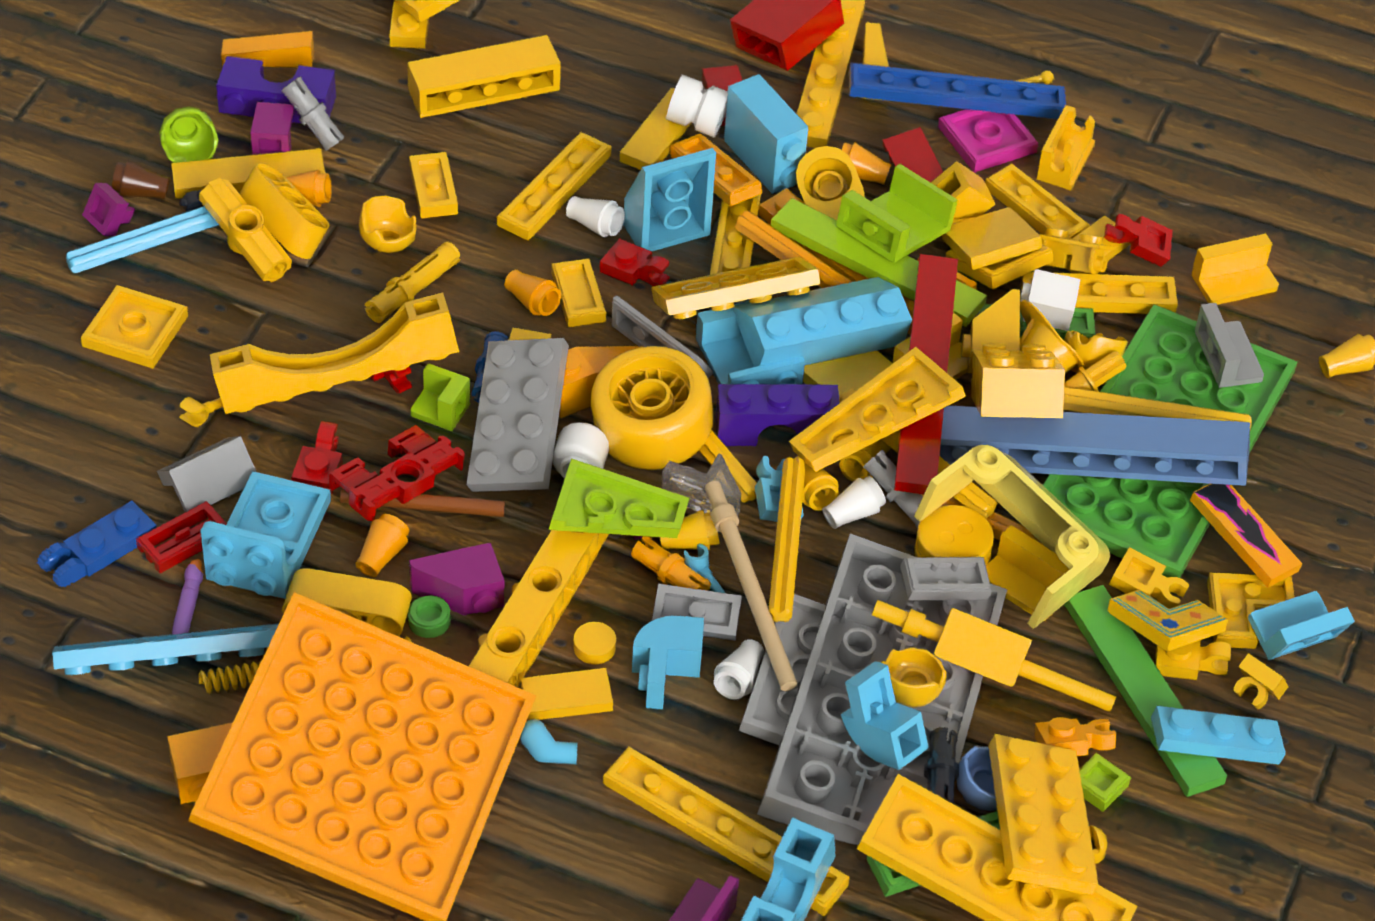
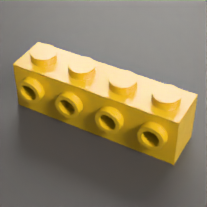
M548 35L407 62L408 90L420 118L560 90L561 63Z

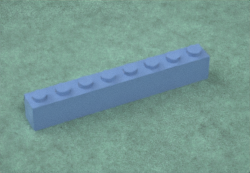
M946 406L943 413L939 456L949 464H952L972 448L978 445H989L1013 457L1029 473L1246 486L1250 452V422L1063 412V418L982 417L977 407Z

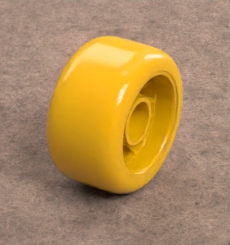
M646 346L626 351L613 358L601 369L591 390V411L594 426L598 427L606 435L609 442L608 454L627 466L645 470H657L678 465L695 455L705 444L711 433L714 413L709 380L702 367L690 356L679 350L662 346Z

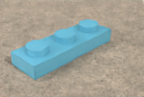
M1157 706L1151 716L1157 747L1161 751L1277 765L1281 763L1286 754L1276 720Z

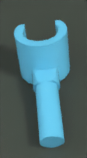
M698 544V557H691L685 550V564L704 578L710 580L711 591L725 593L709 569L708 548L703 544Z

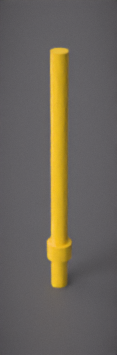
M877 600L872 612V616L903 628L902 633L915 638L921 635L938 642L944 626L925 619L926 614L913 609L907 612L880 600ZM1025 659L1018 674L1108 712L1111 711L1116 699L1114 695Z

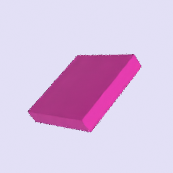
M965 109L939 118L938 128L974 173L1037 153L1038 142L1015 114Z

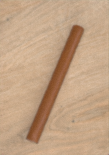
M341 488L340 503L348 504L349 493ZM420 494L405 504H402L395 498L381 507L504 517L506 501Z

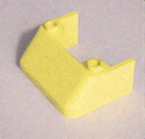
M978 445L931 479L914 517L918 521H922L975 480L1045 547L1055 552L1058 558L1070 570L1045 590L1027 623L1034 629L1103 572L1109 562L1110 552L1107 545L1013 457L995 447Z

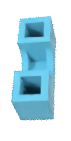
M792 817L773 856L774 866L768 885L761 898L753 896L741 921H804L835 858L834 835Z

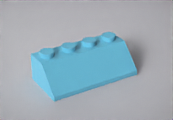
M880 277L811 290L800 295L772 298L762 303H747L733 307L737 324L754 367L801 356L805 360V365L895 347V345L905 340L912 322L899 287Z

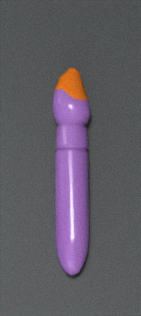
M200 559L191 561L184 572L185 582L173 622L172 634L189 632L198 597L199 585L203 581L202 561Z

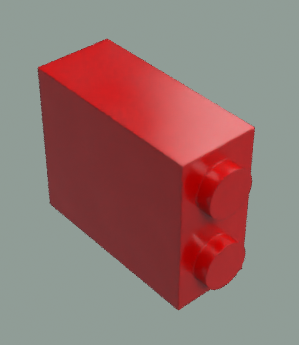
M753 0L730 19L736 48L788 71L845 24L841 0Z

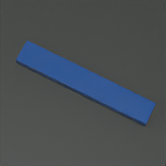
M851 63L849 69V96L1051 119H1058L1066 105L1065 87L857 63Z

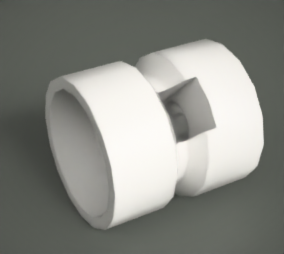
M682 75L671 98L666 119L683 126L694 123L696 131L715 137L726 113L728 91L715 86H711L707 90L703 89L701 81Z

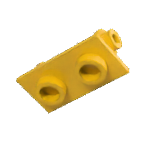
M1047 227L1045 234H1039L1042 244L1052 249L1053 262L1047 264L1049 266L1066 268L1068 256L1072 255L1070 270L1098 274L1099 272H1105L1108 261L1106 257H1103L1104 250L1115 251L1113 246L1102 245L1103 237L1080 234L1079 240L1069 239V231Z

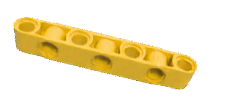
M551 530L469 667L519 687L521 678H524L609 534Z

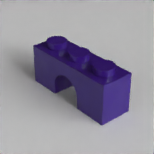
M227 56L216 84L219 113L254 117L257 102L292 105L281 90L298 77H301L319 104L323 102L327 107L325 112L330 117L336 99L335 70L299 65L292 79L281 83H274L264 79L263 61ZM294 107L292 122L301 123L299 120L301 116Z
M718 384L716 405L717 436L725 446H757L760 432L773 425L791 427L796 431V435H798L840 403L838 385Z

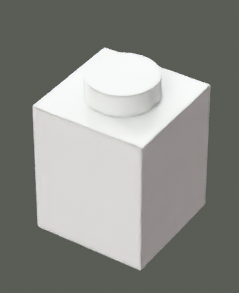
M1035 269L1031 284L1023 283L1020 301L1027 300L1031 302L1045 316L1053 328L1069 331L1081 279Z

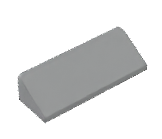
M619 296L613 298L612 326L638 346H662L679 350L694 359L702 367L707 378L712 376L713 370L700 357Z

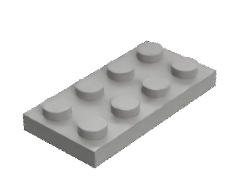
M564 338L488 342L466 484L472 492L549 489L569 348Z

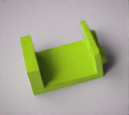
M898 164L894 169L890 191L872 201H869L854 190L844 194L836 226L895 263L951 230L958 199L903 165Z

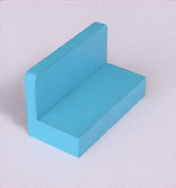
M1317 591L1253 611L1248 615V620L1268 660L1336 638L1355 622L1348 607L1329 613Z

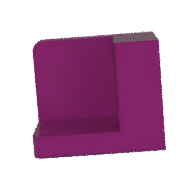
M257 102L250 132L252 155L292 151L290 129L294 115L293 105Z

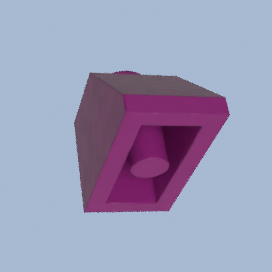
M491 542L409 560L410 588L413 594L420 597H439L447 602L450 610L463 616L477 612L485 613L495 608L504 607V578Z

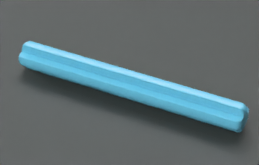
M205 206L69 251L66 253V262L71 272L76 274L218 226L219 224Z

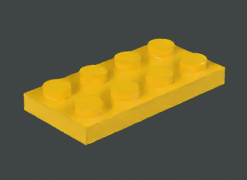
M795 257L651 288L654 303L667 315H673L674 319H684L697 315L696 310L711 307L712 311H723L735 307L734 302L749 299V303H762L771 300L772 294L785 291L787 295L804 294L810 291L809 286L819 285L820 278L816 267L801 257Z
M994 734L988 747L1007 879L1092 895L1098 885L1076 751Z

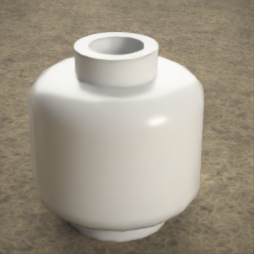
M578 422L565 426L558 435L553 454L554 467L564 478L571 458L603 469L609 452V442L606 435L598 427L589 423Z

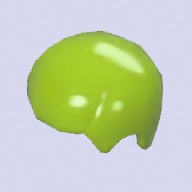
M188 106L175 109L164 118L159 131L162 148L172 163L212 159L218 146L216 128L211 118L199 108Z

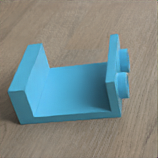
M749 301L737 303L734 305L737 306L749 303ZM733 308L723 311L707 310L698 313L696 341L710 368L713 370L718 384H803L805 366L803 356L757 367L753 366Z

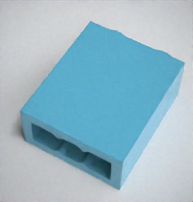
M760 74L728 86L724 141L772 194L795 186L797 184L796 170L798 163L806 154L809 127Z

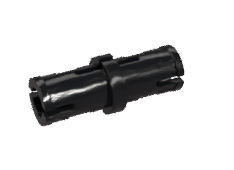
M939 727L932 730L929 734V760L924 765V776L928 780L927 790L954 804V782L959 776V764L956 762L958 736L954 730H951L949 732V741H947L948 728Z

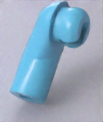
M530 719L525 723L520 739L536 761L560 764L577 763L578 742L555 741L544 723L540 720Z

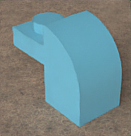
M687 616L661 617L649 622L638 632L633 644L632 672L640 673L638 690L647 691L646 708L663 709L666 675L700 678L704 618Z
M875 661L845 682L851 708L841 714L842 720L856 745L860 746V749L867 756L881 764L900 770L929 749L921 711L896 703L888 665Z

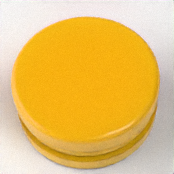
M961 505L940 506L919 523L915 543V557H983L987 566L990 562L994 541L992 527L983 515L971 508Z

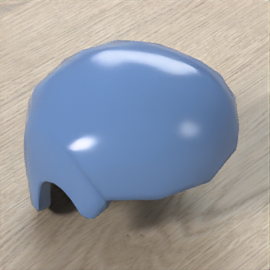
M974 746L959 762L958 779L956 778L957 789L965 801L977 809L996 811L997 804L989 747Z

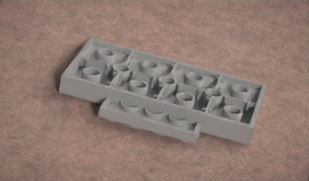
M850 534L843 550L826 605L794 594L792 618L786 623L782 621L775 622L777 632L797 681L796 688L790 691L781 690L768 653L765 651L739 728L741 732L779 745L757 814L787 825L790 824L793 817L833 834L836 840L859 845L898 774L927 789L928 780L924 776V765L929 760V734L932 730L939 727L948 728L947 741H949V732L951 730L957 733L956 762L959 764L983 675L938 658L946 670V683L943 690L931 703L923 707L912 708L921 711L929 749L900 770L881 764L867 756L849 735L841 716L842 713L851 708L845 682L873 662L881 663V661H885L892 649L899 651L913 647L928 650L934 655L938 642L921 635L918 638L902 633L903 628L872 616L877 600L907 612L910 609L926 614L925 619L945 626L944 623L950 608H955L997 626L1007 589L990 583L992 592L988 600L908 601L900 565L903 558H913L915 556Z

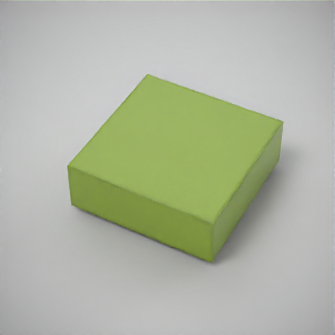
M1095 753L1079 769L1084 799L1102 812L1129 786L1131 780L1128 774L1098 753Z

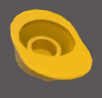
M830 146L815 148L806 153L798 163L796 179L805 205L837 220L844 194L854 190L865 197L864 189L854 163L849 155L839 148Z
M1027 300L1020 301V311L1028 325L1020 338V351H1022V345L1046 346V351H1052L1064 367L1065 374L1070 370L1078 373V368L1080 367L1085 369L1080 356L1058 335L1039 309Z

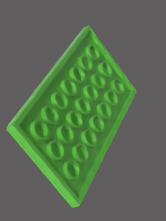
M1154 304L1122 356L1127 367L1108 380L1100 392L1249 414L1252 419L1250 430L1251 452L1295 373L1298 362L1250 343L1264 373L1263 381L1219 388L1195 333L1197 321ZM1049 474L1043 484L1049 492L1107 545L1111 554L1123 558L1130 547L1165 565L1166 568L1162 575L1167 578L1181 577L1210 525L1207 519L1190 502L1193 492L1208 485L1207 483Z

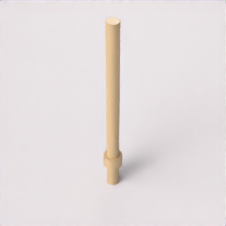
M711 481L705 485V491L713 509L710 515L715 529L723 535L782 691L793 690L797 686V681L737 528L739 524L734 506L728 504L721 483L719 481Z

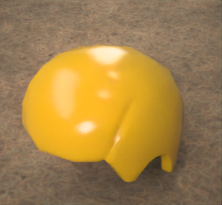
M384 195L371 197L363 203L359 218V231L363 240L370 247L379 252L394 253L403 251L413 243L417 227L416 216H408L403 200Z
M1074 330L1068 331L1064 338V341L1082 359L1085 370L1113 351H1117L1123 356L1128 341L1123 337L1110 339L1104 337L1102 333H1097L1091 338H1087Z
M913 647L899 651L892 649L887 659L881 661V663L888 665L896 703L911 708L923 707L935 700L945 686L946 670L941 661L928 650Z

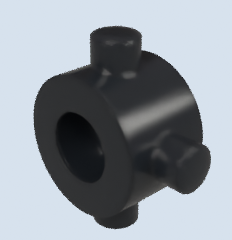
M202 190L186 193L183 198H180L179 205L183 206L186 212L204 206L199 200V194Z

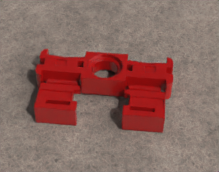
M415 425L389 439L387 455L392 458L400 453L406 454L381 468L379 476L375 471L372 473L367 471L365 463L357 457L330 472L329 488L333 491L338 487H342L349 493L348 504L367 521H373L377 508L395 498L402 504H405L433 488L435 475L454 465L462 471L465 453L459 447L453 449L451 447L452 441L446 436H438V442L436 443L431 436ZM409 474L415 476L417 480L404 482L399 480L397 476Z

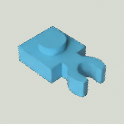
M763 456L756 468L759 481L755 485V493L760 520L777 522L782 468L785 459H782L777 470L770 466L768 456ZM802 508V513H801V519H802V517L804 516V514H803V508Z

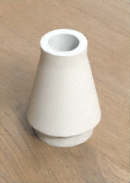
M574 196L569 200L566 208L568 218L576 220L602 237L617 235L624 223V209L619 207L615 201L584 199Z
M868 476L864 479L857 478L822 510L829 525L837 529L844 524L879 513L880 507L886 503V499L878 483Z
M751 639L743 641L738 649L716 666L714 670V686L721 695L729 699H740L752 691L760 662L765 654L764 648L760 643Z

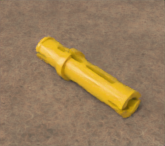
M444 242L404 275L393 277L386 283V288L365 303V311L370 319L381 323L405 302L414 300V296L460 262L458 249L452 243Z

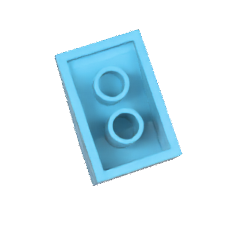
M714 148L642 167L624 198L625 218L623 225L635 245L653 252L710 235L716 163Z

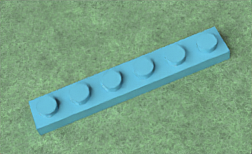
M279 624L55 646L52 651L54 669L64 668L65 675H77L91 672L92 665L108 664L109 670H125L134 668V661L152 659L153 666H164L178 663L179 656L195 655L196 661H212L221 659V652L237 650L240 657L258 656L265 654L264 648L269 647Z

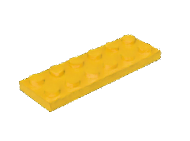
M900 774L895 778L857 847V850L984 921H1131L1137 908L1133 903L1100 885H1097L1092 895H1086L1007 879L999 829Z

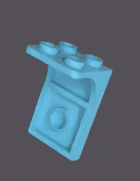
M252 471L227 525L206 521L201 528L206 580L214 581L223 586H235L255 591L264 596L271 595L285 599L293 574L300 569L331 502L330 490Z

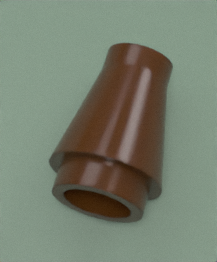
M129 160L127 163L117 162L112 188L117 193H120L122 197L165 199L170 177L162 176Z

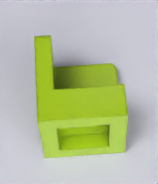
M428 363L423 369L424 389L411 407V416L453 431L470 406V378Z

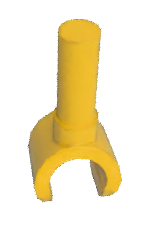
M187 397L180 403V408L187 412L179 418L191 426L199 427L207 421L210 413L223 407L221 398L202 404L192 397Z

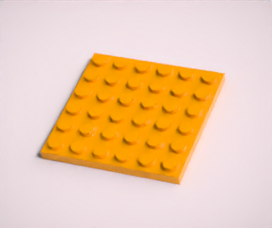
M294 592L188 821L425 921H446L536 695Z

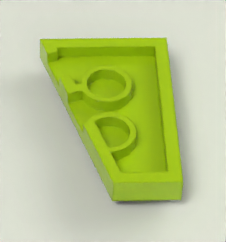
M571 458L548 530L677 538L689 498Z

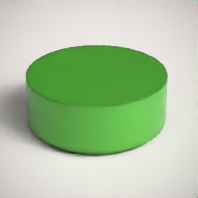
M422 596L414 600L408 610V625L411 631L424 638H434L445 633L450 626V608L447 602L436 596Z

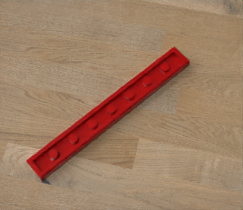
M920 254L909 351L917 347L947 373L958 259ZM944 408L900 429L894 491L925 494L931 479L938 475Z

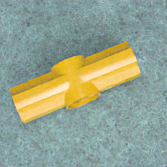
M218 177L208 182L207 186L200 192L199 200L227 234V243L230 249L238 254H242L263 281H270L272 283L283 277L284 273L291 268L292 260L264 226L262 212L258 208L248 205L228 179Z

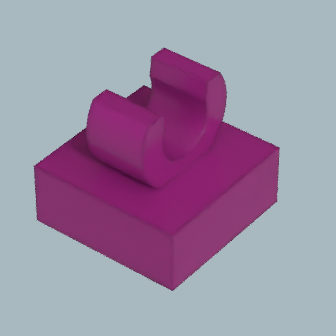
M95 183L82 215L103 236H116L121 223H130L135 209L128 207L129 203L108 183Z

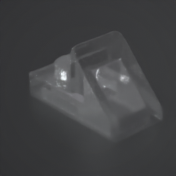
M720 453L707 474L697 471L692 467L668 461L662 472V489L688 497L687 508L695 511L703 510L704 513H709L713 509L705 491V485L711 481H719L728 504L734 506L739 519L741 492Z

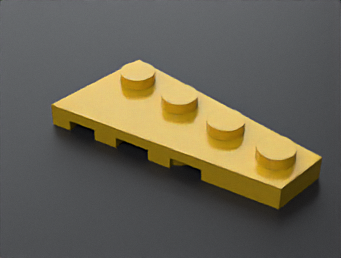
M914 347L792 438L789 443L793 451L817 472L966 397L962 385L917 347Z

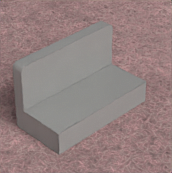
M1216 303L1201 304L1195 333L1218 387L1262 382L1264 373L1241 322H1224Z
M241 436L227 437L158 470L157 473L163 486L174 487L184 511L187 512L205 501L212 505L243 490L252 471L256 472V469Z

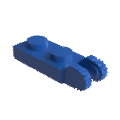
M130 501L64 540L63 543L56 542L52 544L48 549L46 548L45 551H42L37 563L46 572L54 569V574H52L53 581L61 588L63 586L66 587L86 575H93L136 549V538L157 528V525L133 501Z

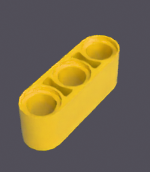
M257 163L239 194L248 205L254 206L262 212L264 226L285 249L297 257L311 259L330 227L329 222L280 171L268 164Z
M303 568L293 574L282 612L284 614L295 592L399 637L404 627L412 595L407 588L393 582Z

